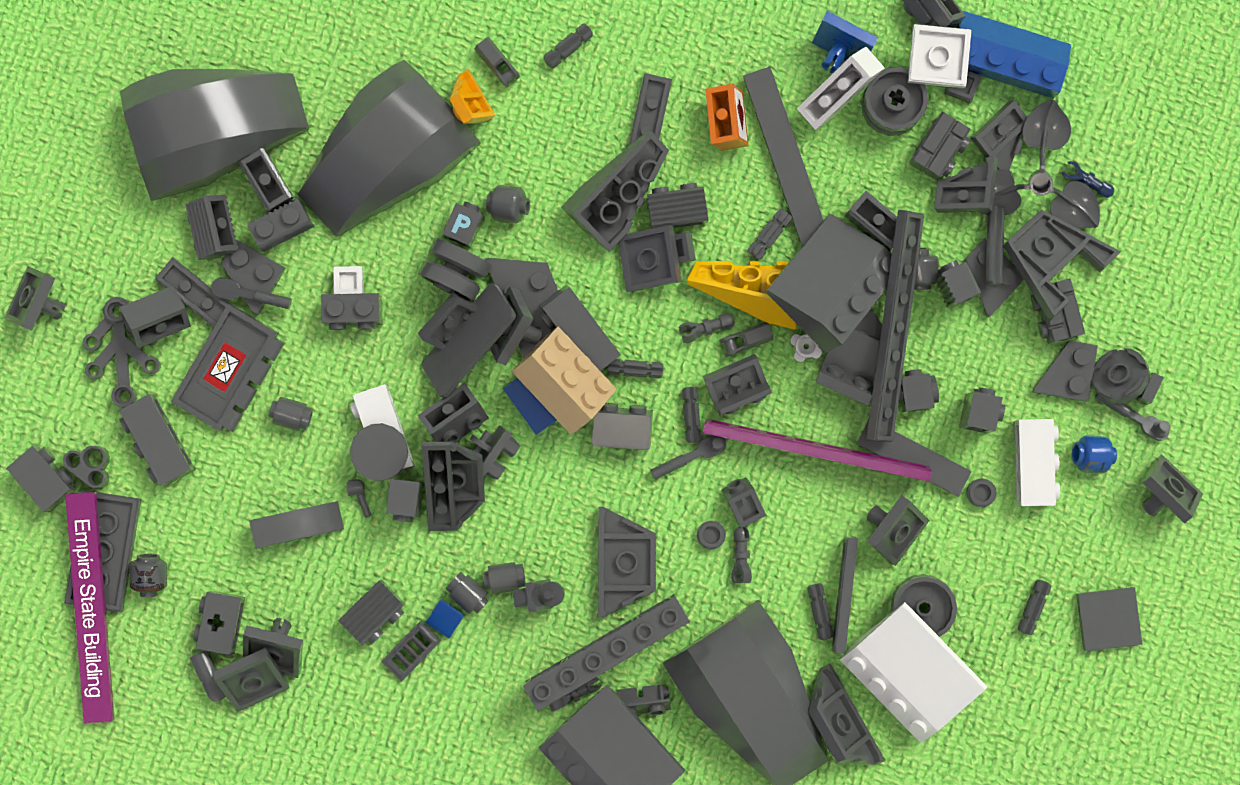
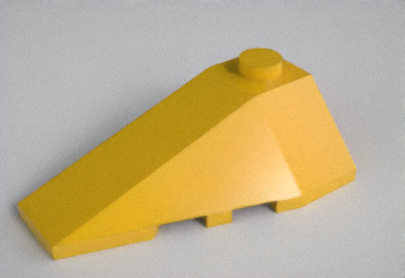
M696 261L687 278L688 285L766 323L794 330L797 328V324L765 292L789 263L788 261H776V265H759V261H750V265H734L731 261Z

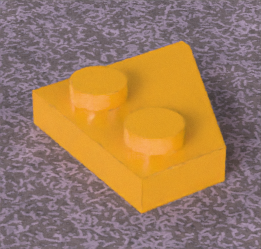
M466 69L459 74L449 99L454 106L453 112L463 124L487 122L495 117V113L470 70Z

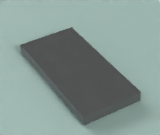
M96 492L106 610L123 612L141 499ZM70 566L64 604L74 605Z

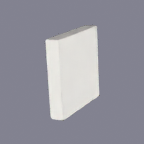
M914 24L908 83L965 88L971 30Z

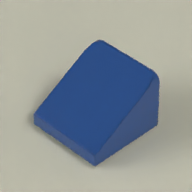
M440 599L426 623L447 638H450L465 614L443 599Z

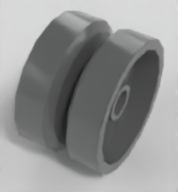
M902 67L887 68L880 72L864 91L861 101L862 114L867 124L878 133L887 136L902 135L911 130L925 113L928 104L927 88L924 84L908 83V69ZM892 99H896L898 101V104L896 106L891 104Z
M435 238L429 252L432 257L443 262V264L440 265L430 260L424 261L418 275L449 294L455 291L475 301L480 287L476 282L467 278V275L477 279H486L492 265L456 245Z
M926 574L910 576L902 581L893 593L891 602L892 612L905 602L939 637L948 632L955 622L957 614L955 596L950 588L935 576ZM921 603H928L930 607L928 612L919 610Z

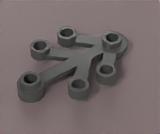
M114 297L105 303L103 308L105 318L91 334H87L84 337L83 346L89 351L99 350L102 346L101 339L112 327L114 338L95 361L90 362L86 366L85 373L91 379H100L104 375L105 366L115 356L118 386L113 389L111 397L115 405L124 408L135 402L137 398L135 389L130 386L128 354L139 362L143 370L149 374L159 372L161 363L157 358L148 356L140 348L137 349L136 345L126 337L122 315L116 317L114 309L118 306L129 304V302L124 298ZM95 337L97 344L95 347L90 348L88 340ZM158 340L148 344L147 346L155 345L158 342ZM150 360H154L156 367L154 370L149 371L147 363ZM97 365L99 373L96 376H92L90 369ZM124 391L130 393V399L126 402L121 399V394Z

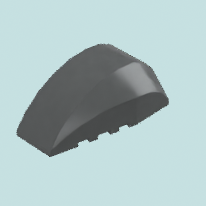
M402 60L376 76L357 93L328 138L297 195L337 237L369 220L372 216L386 211L396 203L406 198L408 199L422 189L439 182L478 147L481 142L469 127L455 116L450 105L409 63Z
M171 69L134 82L120 91L124 116L151 201L206 187L227 173L230 174L239 169L240 165L238 162L257 150L264 148L266 151H269L309 130L295 77L291 73L239 69Z
M758 600L662 662L694 714L770 784L793 785L829 761L820 732L813 724V719L808 712L810 701L793 651Z

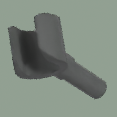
M360 479L349 480L347 482L348 496L357 495L365 518L372 516L365 499L363 481Z

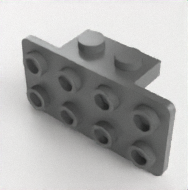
M490 283L475 301L454 291L418 332L423 341L435 346L423 360L422 368L437 394L442 398H447L516 318V313L498 285Z

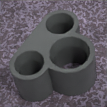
M89 446L82 452L69 451L64 455V466L88 486L104 488L108 485L110 477L105 468L110 462V456L105 448ZM98 450L101 452L103 460L99 466L95 467L90 463L89 456L93 451ZM77 455L80 458V463L74 466L72 459ZM97 473L102 475V481L99 484L94 481Z

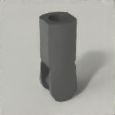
M490 37L485 38L476 45L474 50L506 88L509 87L508 83L514 78H520L519 73ZM505 63L509 69L500 74L497 69Z
M764 322L729 335L719 341L724 344L727 352L724 355L728 357L772 341L774 338L769 324ZM742 336L745 346L737 348L734 338Z
M204 650L190 657L209 699L220 701L225 698V694L214 681L212 672L217 670L209 652Z

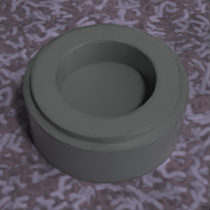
M981 478L972 481L968 485L966 494L969 502L974 506L986 507L994 502L997 492L995 485L990 480Z
M716 521L704 522L697 531L698 542L707 549L720 547L726 538L724 527Z

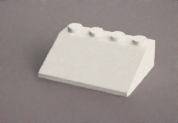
M905 602L858 638L840 659L920 743L938 732L987 688L981 679Z

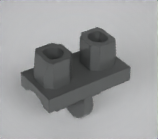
M500 425L494 434L485 430L480 439L474 435L470 438L476 444L472 451L481 454L483 457L484 476L486 474L497 480L505 470V466L496 461L500 452L503 451L510 457H513L521 446L511 437L513 434Z
M551 579L525 583L526 588L513 590L515 608L528 606V612L554 608V606L562 603L565 595L561 584L551 581Z

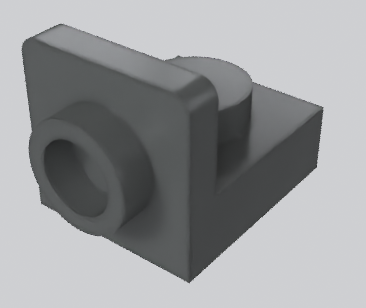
M747 478L733 480L727 487L721 490L740 528L766 516L755 489Z

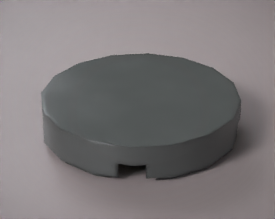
M1131 348L1108 351L1099 358L1094 366L1093 387L1101 398L1110 403L1122 404L1132 401L1141 395L1148 385L1150 378L1149 365L1139 352Z
M383 423L370 424L362 428L353 438L350 447L351 461L355 469L365 478L374 481L388 480L397 476L405 467L409 456L408 446L403 434L395 427Z

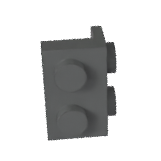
M755 354L703 376L719 415L734 413L741 406L750 402H760L772 393Z

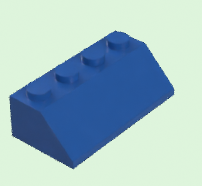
M963 11L966 17L959 23L958 28L971 30L968 71L1053 99L1061 92L1069 66L1071 44Z

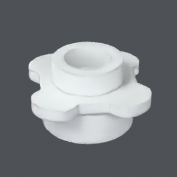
M795 334L792 336L790 342L795 348L794 359L796 361L803 362L806 358L812 357L817 359L821 356L822 350L818 348V345L807 334L802 336ZM804 344H808L809 348L804 349Z

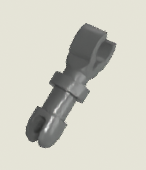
M725 313L718 315L719 318L713 320L703 319L702 323L687 322L681 324L679 332L683 334V343H691L702 334L708 336L712 334V331L718 329L727 330L732 328L735 323L733 315Z
M737 527L734 530L736 553H733V559H736V563L732 570L731 578L733 583H750L752 573L747 563V559H750V553L747 552L749 531L745 527Z
M595 677L549 704L551 711L564 707L572 700L577 702L580 700L579 697L598 691L602 686L601 683L593 686L590 685L596 683L599 678Z

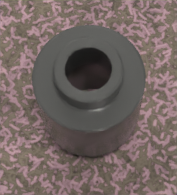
M280 397L278 402L273 401L269 411V417L273 418L272 424L300 431V429L307 431L313 414V408L307 407V404Z
M515 562L490 565L488 566V572H483L485 589H491L492 594L517 590L519 587H524L526 583L523 563L516 564Z
M462 572L446 587V590L450 593L449 596L468 614L473 610L478 614L488 603V600L485 598L488 592L469 575L465 576Z

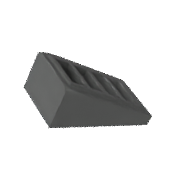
M421 620L381 662L402 682L442 639ZM418 632L430 642L428 647L415 636ZM410 640L423 651L420 655L407 644ZM402 648L415 659L412 663L399 652ZM395 656L407 667L404 672L392 661Z

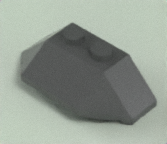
M422 442L429 531H457L463 525V522L485 502L483 457L481 454L453 442Z

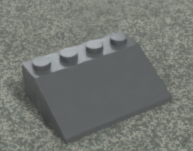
M829 214L765 292L824 352H827L846 341L887 289L892 254L885 246Z
M608 684L551 733L538 747L571 785H672L686 771Z

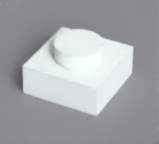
M362 266L334 267V294L364 293Z

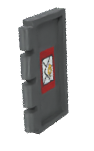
M231 303L227 304L171 402L218 431L226 428L234 432L243 416V413L235 409V407L239 406L244 410L248 408L257 392V389L249 383L252 381L257 385L262 384L272 366L263 359L267 357L275 361L285 343L276 338L279 334L277 331Z

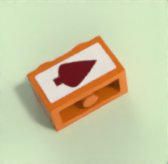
M734 84L705 89L711 145L721 151L749 146L743 91Z

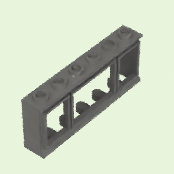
M673 594L526 680V684L523 687L536 710L539 711L688 624L690 620Z

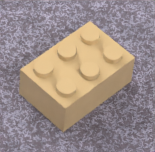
M559 326L540 340L512 370L513 374L571 435L592 420L617 390Z

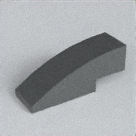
M338 501L249 520L255 549L344 529Z

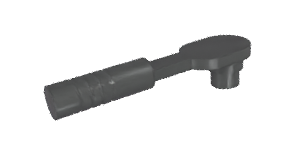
M217 278L211 284L212 293L216 297L233 300L239 296L285 309H290L292 298L240 288L236 281L227 278Z
M1098 393L1095 396V399L1141 425L1143 433L1152 439L1163 441L1168 437L1169 422L1165 420L1160 421L1153 416L1144 417L1125 403H1110L1101 398Z
M715 435L706 437L699 442L697 449L685 455L681 454L651 469V474L656 480L687 465V462L700 456L711 458L725 450L726 440L724 437Z

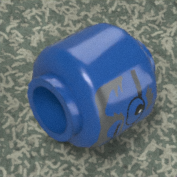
M1083 436L1078 442L1074 443L1072 448V462L1084 473H1106L1117 460L1116 448L1113 447L1110 439L1104 436Z

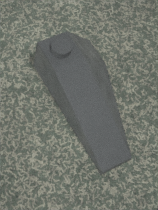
M648 130L580 186L561 208L579 227L610 252L629 232L633 224L631 220L638 206H642L645 200L643 196L650 182L655 180L669 149L651 130Z

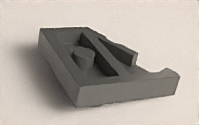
M1009 100L971 137V140L985 158L995 156L998 159L997 169L1011 174L1012 171L1009 169L1014 156L1019 155L1022 147V131L1027 116L1015 100Z
M989 156L986 158V162L974 168L969 166L959 171L955 176H949L938 181L934 209L938 213L992 212L998 159L995 156Z
M984 238L964 261L967 262L981 291L979 296L984 307V313L987 317H990L1024 279L1016 266L1003 255L1002 284L999 287H988L985 284L987 239Z
M238 241L236 244L239 246L238 250L226 254L221 263L231 280L236 281L240 288L272 293L286 268ZM244 298L252 312L259 316L265 304Z
M1067 341L1060 354L1048 367L1038 384L1034 386L1032 393L1089 402L1098 345Z

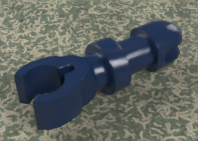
M1067 161L1068 164H1072L1075 167L1078 175H1067L1065 171H1062L1061 173L1064 177L1085 183L1102 197L1109 198L1114 194V187L1111 184L1095 178V174L1091 171L1086 173L1077 163Z

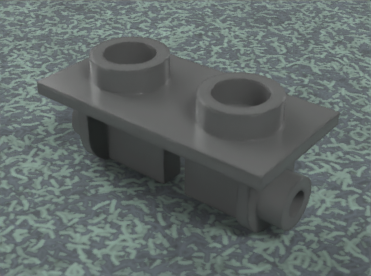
M662 684L642 687L643 697L639 698L637 696V688L616 690V694L636 716L643 713L657 716L664 714L667 710H671L668 686L662 687Z

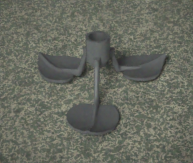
M1055 100L1043 102L1028 115L1022 131L1024 141L1028 146L1040 147V168L1030 175L1029 183L1014 185V178L1009 172L997 169L993 206L1003 207L1005 215H1009L1021 205V196L1017 190L1031 189L1034 194L1039 196L1050 192L1058 195L1051 203V215L1078 229L1096 228L1099 226L1100 209L1092 189L1080 181H1070L1065 185L1063 191L1053 188L1051 175L1045 171V148L1050 150L1062 148L1071 136V124ZM979 212L988 215V212Z

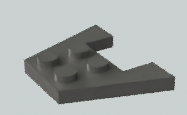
M1042 209L1004 245L1006 252L1049 321L1070 302V299L1050 282L1066 265L1080 254L1101 273L1121 252Z

